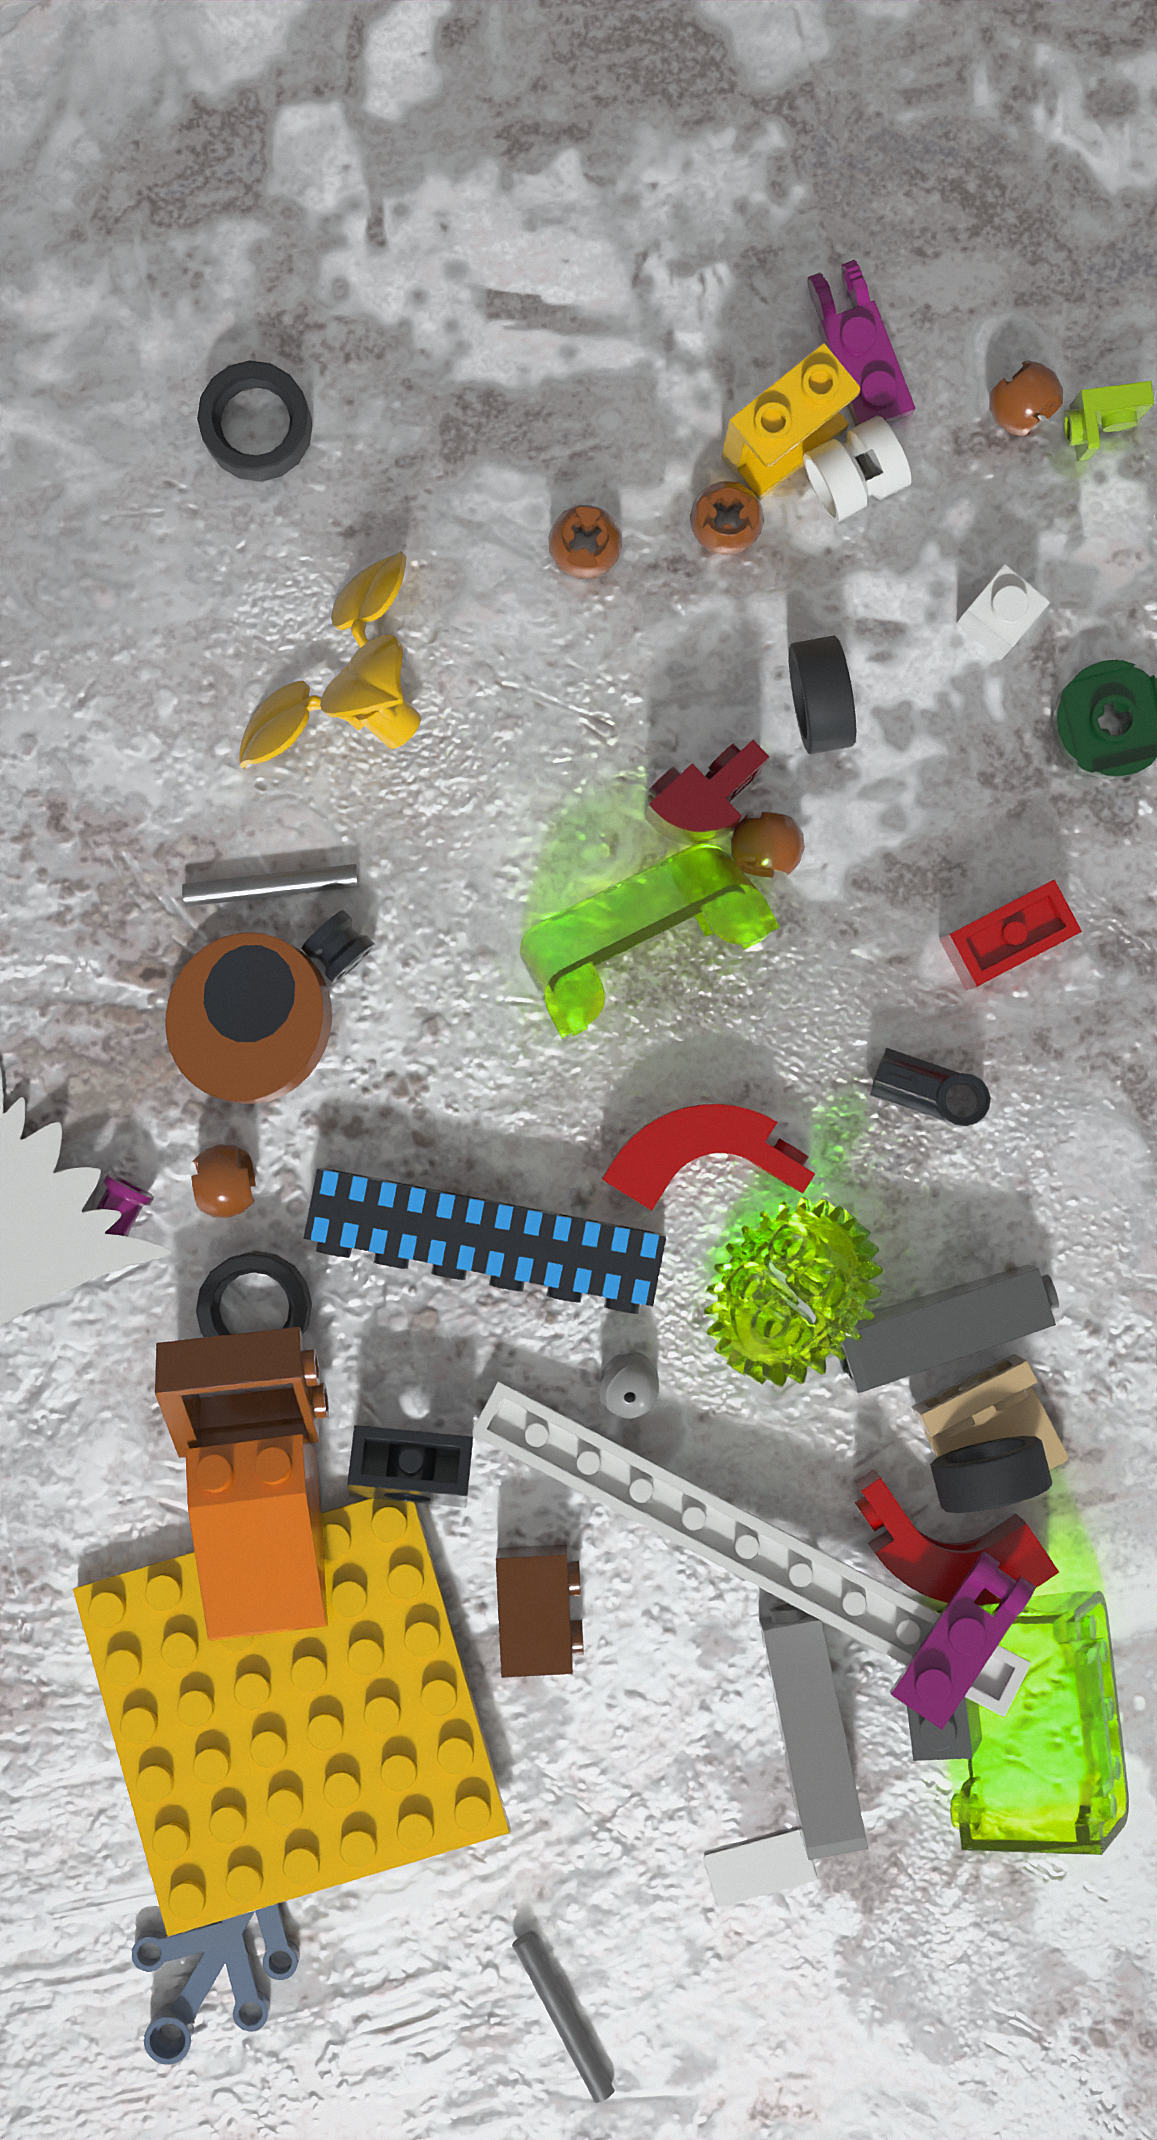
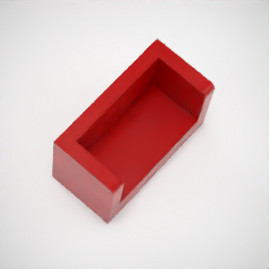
M1054 879L940 938V942L965 990H969L1081 933L1082 930Z

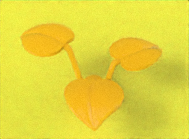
M402 551L368 566L358 573L340 592L332 609V624L338 630H346L351 627V633L360 649L353 655L348 666H345L341 673L328 684L322 697L317 695L309 696V685L305 681H297L278 689L258 707L250 719L241 741L239 766L246 770L249 764H259L268 761L287 750L304 730L309 719V712L316 709L322 710L329 717H339L348 721L356 730H360L365 726L390 749L402 746L415 734L421 722V715L403 698L400 680L403 660L402 644L391 634L380 636L371 641L367 639L365 634L367 622L374 621L384 615L400 590L406 567V555Z

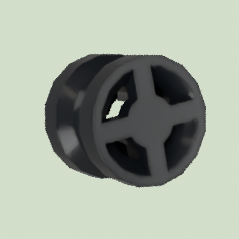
M341 910L320 926L306 940L301 949L308 957L318 958L325 966V975L332 983H335L353 970L374 949L376 944L367 935H359L352 928V918L344 910Z

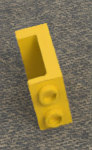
M823 343L729 419L721 459L744 486L751 489L760 501L804 465V453L833 438L837 439L847 431L849 423L839 411L858 396L860 386L825 343Z

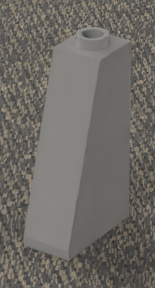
M789 1603L770 1609L771 1616L759 1618V1624L797 1824L808 1860L868 1849V1843L822 1621Z

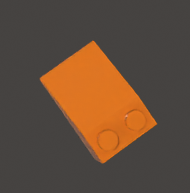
M303 1434L185 1449L188 1513L208 1639L215 1641L328 1626L317 1450Z

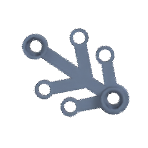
M279 1903L169 1937L159 1931L148 1930L137 1938L132 1948L131 1957L134 1965L145 1972L158 1970L164 1962L204 1952L173 2007L158 2012L151 2019L144 2035V2047L151 2059L160 2064L170 2065L181 2061L187 2055L195 2033L192 2020L225 1964L235 1999L233 2009L235 2024L240 2029L248 2032L259 2030L264 2026L270 2012V2001L257 1988L243 1932L254 1913H256L266 1946L263 1957L264 1971L275 1980H285L291 1977L297 1969L300 1953L296 1944L287 1938ZM150 1942L156 1944L160 1949L161 1956L157 1959L146 1958L141 1952V1945ZM276 1951H285L290 1955L292 1963L284 1968L277 1967L271 1960V1954ZM247 2002H254L260 2006L262 2015L257 2018H248L243 2014L241 2006ZM165 2024H174L179 2027L181 2037L176 2040L167 2039L163 2035L161 2027Z

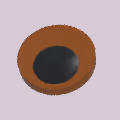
M247 932L232 934L213 941L202 948L181 970L171 989L166 1008L165 1027L167 1042L171 1055L181 1073L204 1093L233 1103H264L282 1097L294 1090L316 1068L330 1037L332 1004L327 984L320 970L300 949L279 938L263 933Z

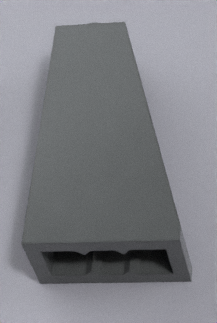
M1025 1265L828 1324L844 1379L857 1393H861L1055 1326L1056 1323L1052 1310L1059 1308V1300L1051 1277L1048 1274L1041 1276L1039 1268Z

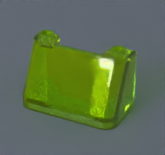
M710 843L692 845L535 924L525 933L520 945V956L523 966L562 1042L588 1030L587 1025L597 1019L604 1008L605 991L594 968L598 964L694 917L704 938L716 935L720 940L728 944L740 945L743 951L770 938L780 928L766 899L724 849Z
M1074 1591L1032 1596L999 1643V1645L1029 1660L1031 1665L1005 1718L978 1704L982 1741L973 1759H967L969 1778L961 1786L960 1793H954L950 1804L951 1822L954 1829L960 1832L962 1850L1102 1855L1125 1827L1129 1813V1790L1107 1604L1101 1591ZM999 1603L980 1607L992 1615ZM943 1606L936 1612L941 1614L946 1606Z

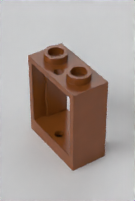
M300 1327L156 1343L155 1396L179 1458L185 1457V1449L303 1434L310 1443L319 1442V1419L329 1417L328 1394L325 1382L320 1383L316 1349L306 1350ZM289 1383L293 1385V1388L200 1398L199 1393Z

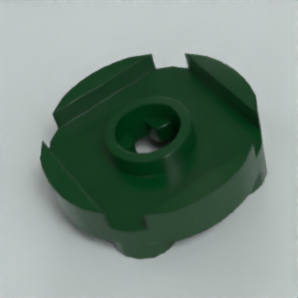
M1106 660L1086 667L1062 689L1056 699V707L1053 712V732L1060 751L1070 761L1073 769L1085 776L1092 775L1100 779L1114 780L1135 775L1150 766L1157 759V678L1154 675L1149 676L1143 670L1135 668L1136 664L1124 660ZM1105 705H1112L1115 713L1125 712L1128 722L1119 727L1120 735L1118 736L1111 735L1108 729H1101L1098 719L1104 715Z

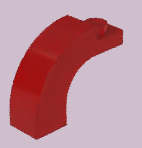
M702 1104L671 1111L644 1125L621 1147L601 1179L652 1211L676 1173L694 1159L709 1154L726 1153L742 1157L802 1194L815 1173L804 1167L809 1156L780 1138L774 1147L766 1143V1140L778 1123L777 1121L759 1112L739 1106Z
M874 1469L855 1481L864 1495L855 1502L856 1506L874 1532L883 1526L887 1529L884 1533L868 1543L883 1565L896 1578L925 1596L948 1603L977 1558L984 1551L1000 1561L998 1568L1015 1580L1022 1576L1035 1585L1036 1588L1059 1573V1570L1028 1524L1016 1513L974 1540L959 1543L943 1542L928 1537L913 1526L882 1478ZM984 1588L974 1603L978 1606L998 1604L1001 1602V1599Z

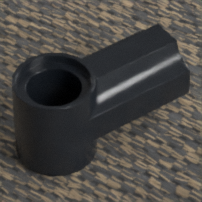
M887 1047L880 1061L869 1096L935 1118L953 1127H965L979 1122L988 1112L991 1100L988 1087L980 1078L972 1074L959 1073ZM956 1084L970 1087L976 1095V1108L972 1114L965 1118L952 1114L946 1105V1094Z

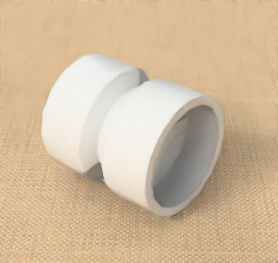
M878 415L850 429L845 443H841L833 438L803 455L804 466L811 486L825 512L836 523L865 509L868 505L869 496L872 495L882 500L910 486L912 483L911 471L904 451L889 424ZM859 456L861 464L867 474V477L865 478L858 462L855 459V457Z

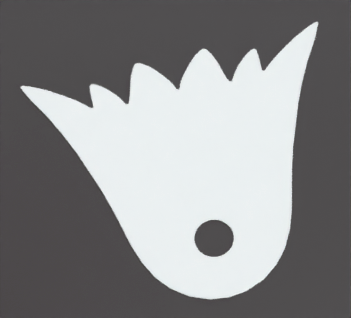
M0 1065L1 1326L43 1301L84 1282L131 1265L171 1255L173 1251L149 1241L121 1235L105 1234L121 1217L120 1211L99 1209L82 1212L83 1207L97 1186L101 1170L92 1167H79L54 1173L62 1143V1125L60 1122L51 1123L21 1140L26 1113L25 1099L20 1097L6 1113H3L4 1095Z

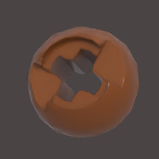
M1028 360L1022 362V368L1012 377V381L1008 382L1003 378L989 394V410L996 424L1010 434L1024 437L1030 435L1029 431L1041 421L1039 419L1040 416L1044 415L1048 420L1063 404V387L1056 373L1042 363Z
M720 481L705 488L697 496L692 505L690 522L693 534L703 547L715 554L733 555L741 553L755 543L762 531L764 515L762 504L751 489L739 482ZM717 508H720L725 513L730 512L733 508L739 512L736 529L729 523L721 528L715 525L718 514Z
M578 505L564 511L553 523L548 536L549 552L555 564L566 574L579 579L596 578L608 572L618 561L622 549V533L616 520L605 510L592 505ZM581 531L585 536H589L595 532L598 535L595 544L596 551L591 554L585 548L575 551L573 549L575 546L574 533Z
M762 812L760 818H750L747 814L738 822L731 838V854L738 869L746 874L759 877L773 878L775 871L785 872L788 876L800 863L805 848L804 834L798 822L790 816L772 812Z
M219 1144L205 1149L192 1161L198 1173L191 1176L196 1205L200 1211L212 1217L229 1218L243 1213L255 1202L251 1193V1187L256 1186L251 1156L246 1150L235 1145Z

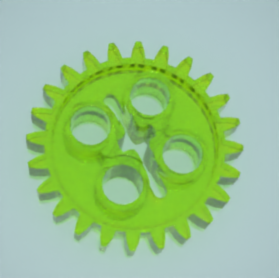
M801 1197L796 1210L785 1201L780 1202L777 1218L775 1219L765 1211L760 1212V1228L756 1231L744 1225L741 1230L745 1241L741 1246L731 1243L726 1245L728 1253L732 1256L730 1262L719 1263L714 1266V1269L723 1276L721 1282L712 1284L706 1289L708 1293L717 1298V1302L704 1309V1314L715 1321L707 1329V1335L718 1341L714 1348L715 1352L728 1360L727 1365L761 1385L766 1380H769L776 1386L783 1387L788 1376L799 1384H803L807 1376L808 1367H811L821 1375L826 1373L825 1357L829 1354L844 1360L846 1356L841 1343L846 1338L860 1342L862 1336L854 1326L858 1320H872L874 1318V1314L864 1305L866 1300L879 1297L882 1292L869 1282V1280L883 1273V1268L872 1260L880 1250L877 1245L868 1239L871 1232L840 1205L835 1208L822 1198L815 1205L806 1197ZM771 1260L774 1267L787 1276L785 1278L786 1284L778 1279L770 1269L769 1263ZM798 1298L806 1303L816 1316L814 1323L810 1315L797 1306L799 1304Z

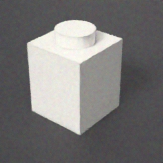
M1005 564L956 624L1001 661L1051 602Z

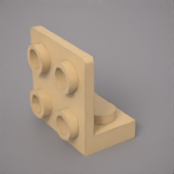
M1016 1354L911 1406L936 1457L965 1446L989 1440L1016 1436H1036L1042 1440L1049 1470L1068 1460V1454L1032 1386L1038 1380L1028 1361Z

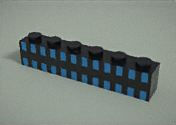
M318 1168L303 1239L318 1241L316 1252L350 1258L352 1248L374 1252L373 1263L408 1269L410 1260L433 1264L431 1274L440 1277L466 1280L467 1271L490 1275L489 1285L493 1287L523 1292L525 1282L548 1286L546 1296L550 1298L581 1303L582 1293L606 1297L604 1308L638 1314L640 1304L653 1307L666 1235L334 1169Z

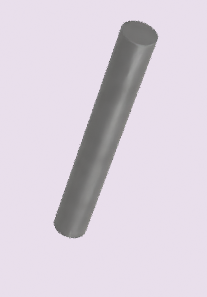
M349 864L182 884V895L185 907L354 888L359 887L357 865Z
M533 1933L522 1935L513 1942L512 1946L595 2103L608 2099L615 2092V2089Z

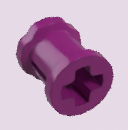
M107 1174L103 1181L107 1188L95 1210L108 1209L120 1211L121 1217L105 1234L128 1237L143 1206H150L154 1196L126 1179L113 1174Z

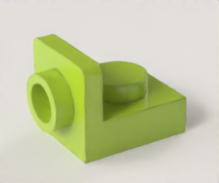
M1152 381L1083 389L1078 393L1069 405L1070 410H1065L1063 418L1065 440L1068 446L1075 445L1077 461L1090 460L1100 448L1098 425L1102 424L1104 432L1122 431L1138 425V419H1141L1154 405Z

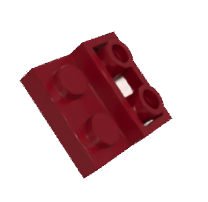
M752 740L742 750L735 743L731 744L709 765V771L705 776L693 763L682 773L673 766L648 790L650 794L646 799L650 803L647 807L645 819L664 837L685 845H704L724 838L735 830L742 817L730 802L761 774L769 759L768 754Z

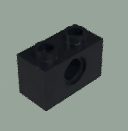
M354 1425L347 1482L349 1496L466 1508L473 1437Z

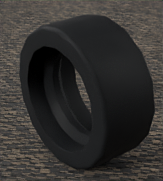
M249 360L229 365L211 378L200 397L197 421L202 440L220 467L239 479L262 482L282 477L300 463L310 446L313 423L304 393L290 374L271 363ZM254 388L267 389L279 396L287 406L290 417L288 433L282 443L271 452L260 455L243 454L231 447L225 439L221 427L222 413L228 401L240 392Z
M833 635L791 643L788 662L792 696L800 735L807 753L816 754L852 747L856 743V713L849 670L840 640Z
M252 1251L232 1256L211 1270L199 1289L196 1315L203 1337L231 1334L222 1321L220 1312L222 1294L230 1282L241 1275L249 1273L264 1274L271 1277L286 1292L289 1311L287 1321L282 1329L300 1327L303 1336L309 1326L312 1301L308 1284L295 1265L277 1254Z
M1036 1436L1006 1437L965 1446L937 1457L930 1464L940 1506L945 1512L950 1513L979 1512L1016 1504L1048 1491L1053 1484L1042 1440Z

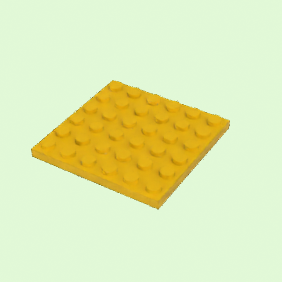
M368 1498L321 1513L328 1626L210 1641L207 1636L194 1551L73 1588L167 1937L510 1833L511 1826L417 1503Z

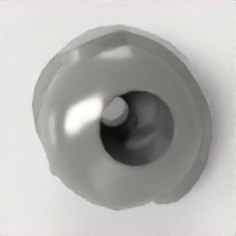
M634 1353L633 1355L623 1354L611 1359L601 1372L599 1397L602 1405L612 1413L625 1419L638 1418L649 1412L653 1408L659 1394V1377L652 1361L641 1353Z

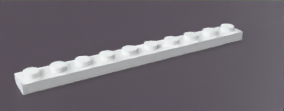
M497 1382L471 1432V1435L906 1666L940 1616V1613L502 1382ZM998 1645L964 1697L1005 1718L1031 1662Z

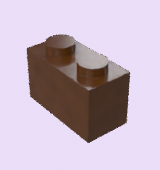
M567 1544L497 1548L495 1561L501 1678L573 1674V1656H584L582 1619L571 1620L570 1597L581 1596L579 1561H568Z

